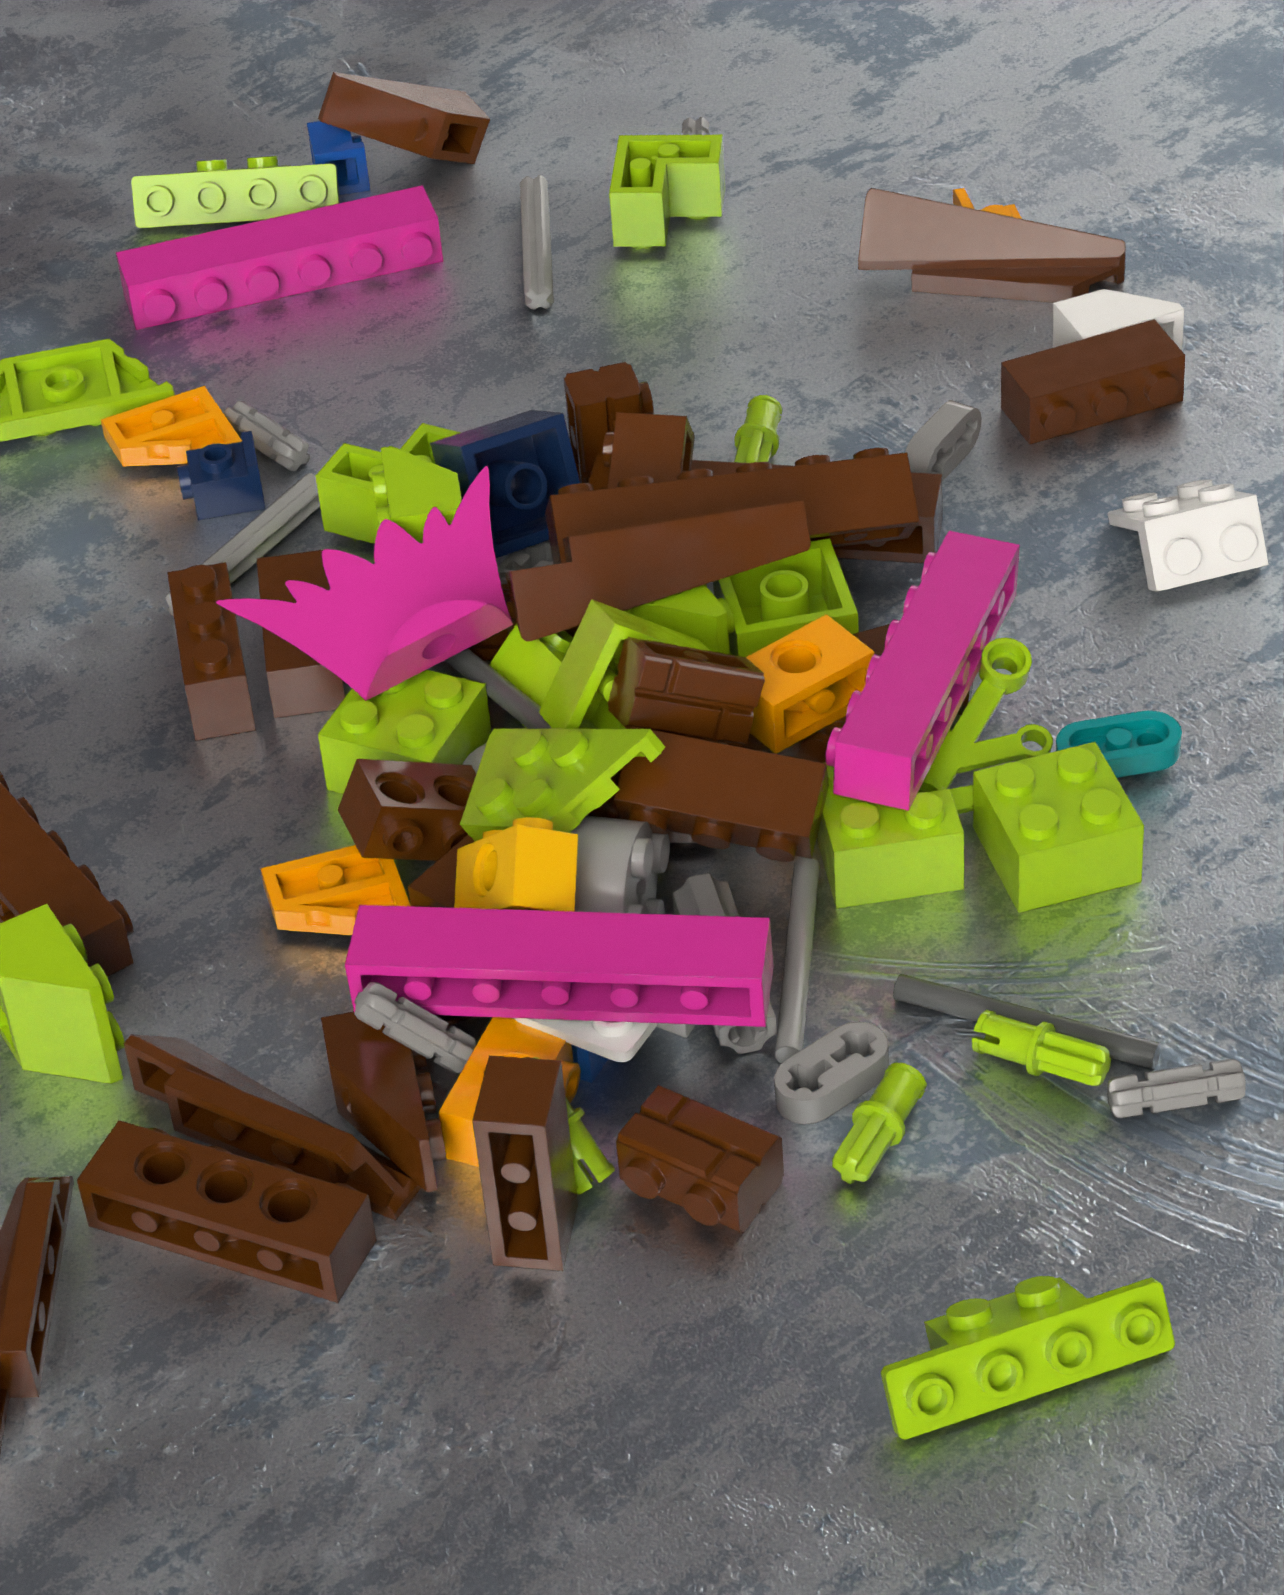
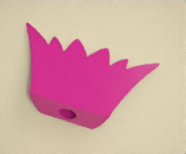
M485 466L471 483L456 510L451 525H448L437 507H433L430 510L423 530V543H419L396 523L384 519L378 528L375 539L374 564L344 551L334 549L323 550L322 562L330 590L307 582L288 580L285 582V585L297 601L296 603L250 598L218 600L216 603L294 645L338 676L366 701L513 625L502 591L493 547L489 508V468Z

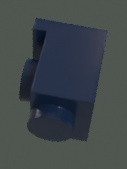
M252 431L241 432L242 442L231 444L217 443L201 449L186 451L188 464L177 466L183 500L194 498L198 521L266 509Z

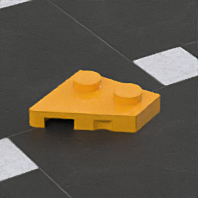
M205 386L101 419L104 438L123 467L188 464L186 451L201 449L217 443L231 444L242 442Z
M356 845L260 868L264 889L278 930L352 935L359 905L411 906L394 859L362 858Z

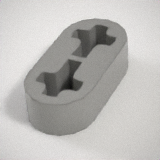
M953 400L944 403L909 441L905 453H908L911 472L942 474L943 482L970 453L978 439L982 421L979 409Z
M849 1022L833 1029L785 1060L777 1068L774 1075L776 1108L781 1116L793 1123L803 1125L818 1123L880 1084L889 1066V1045L886 1034L879 1027L871 1023Z

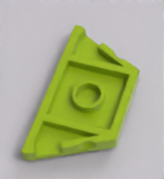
M111 339L4 358L0 361V442L29 436H47L56 431L86 425L99 426L102 425L101 419L174 396L173 386L167 381L158 385L150 379L148 367L138 359L126 356L124 349Z
M494 728L488 737L460 826L474 841L482 839L483 832L505 830L513 826L514 819L526 817L550 820L553 822V830L571 833L580 825L586 815L602 806L620 790L610 779L634 757H646L652 762L662 753L665 746L651 729Z

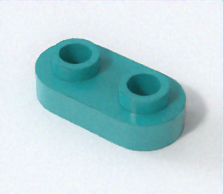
M1151 710L1077 721L1068 724L1060 730L1056 738V751L1096 742L1116 778L1167 769L1178 761L1181 755L1182 729L1178 721L1172 716Z

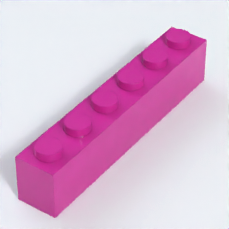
M423 185L116 252L124 297L136 330L443 262L438 216Z
M948 531L937 553L929 552L927 554L920 585L910 586L906 595L901 620L893 619L889 625L884 652L882 655L874 654L872 656L863 691L855 690L852 693L843 728L835 727L829 737L826 750V765L834 767L833 794L909 811L980 669L983 649L989 642L995 639L1016 597L1019 544Z
M359 905L345 961V970L354 1012L356 1007L354 1001L358 993L362 992L370 982H378L397 993L396 1001L400 997H404L434 1015L766 1027L774 967L770 918L382 905Z

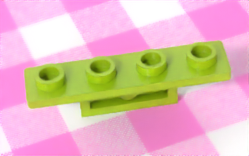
M277 156L247 158L248 168L235 169L227 168V159L196 161L197 171L135 176L131 180L135 225L138 228L260 221L340 203L337 167L335 164L278 166Z
M1037 1276L1018 1283L1014 1288L1015 1292L991 1300L973 1298L952 1304L947 1308L946 1315L924 1322L931 1351L886 1365L881 1370L894 1432L901 1439L907 1440L1172 1350L1175 1346V1340L1163 1285L1150 1277L1086 1298L1060 1277Z

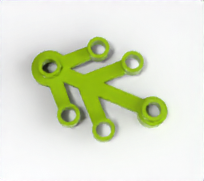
M998 638L985 646L979 669V677L982 682L953 730L949 729L918 793L948 789L959 773L1051 753L1053 745L1052 735L1046 728L1036 724L1025 725L1014 734L977 742L1004 695L1020 690L1028 680L1032 657L1030 651L1023 643L1012 638ZM1006 669L1010 671L1012 674H1001L995 670ZM1033 741L1038 743L1043 749L1039 751L1028 750L1022 743ZM973 785L950 789L958 814L973 811Z

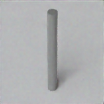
M800 857L794 862L775 1058L781 1064L801 1051L804 1043L820 864L813 857L812 859Z

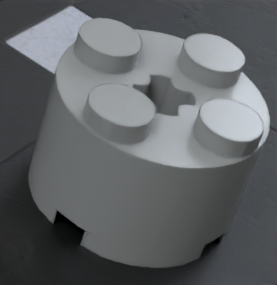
M586 815L580 825L571 832L578 834L575 912L664 914V902L662 899H656L658 873L666 871L669 861L670 842L668 835L653 833L648 822Z

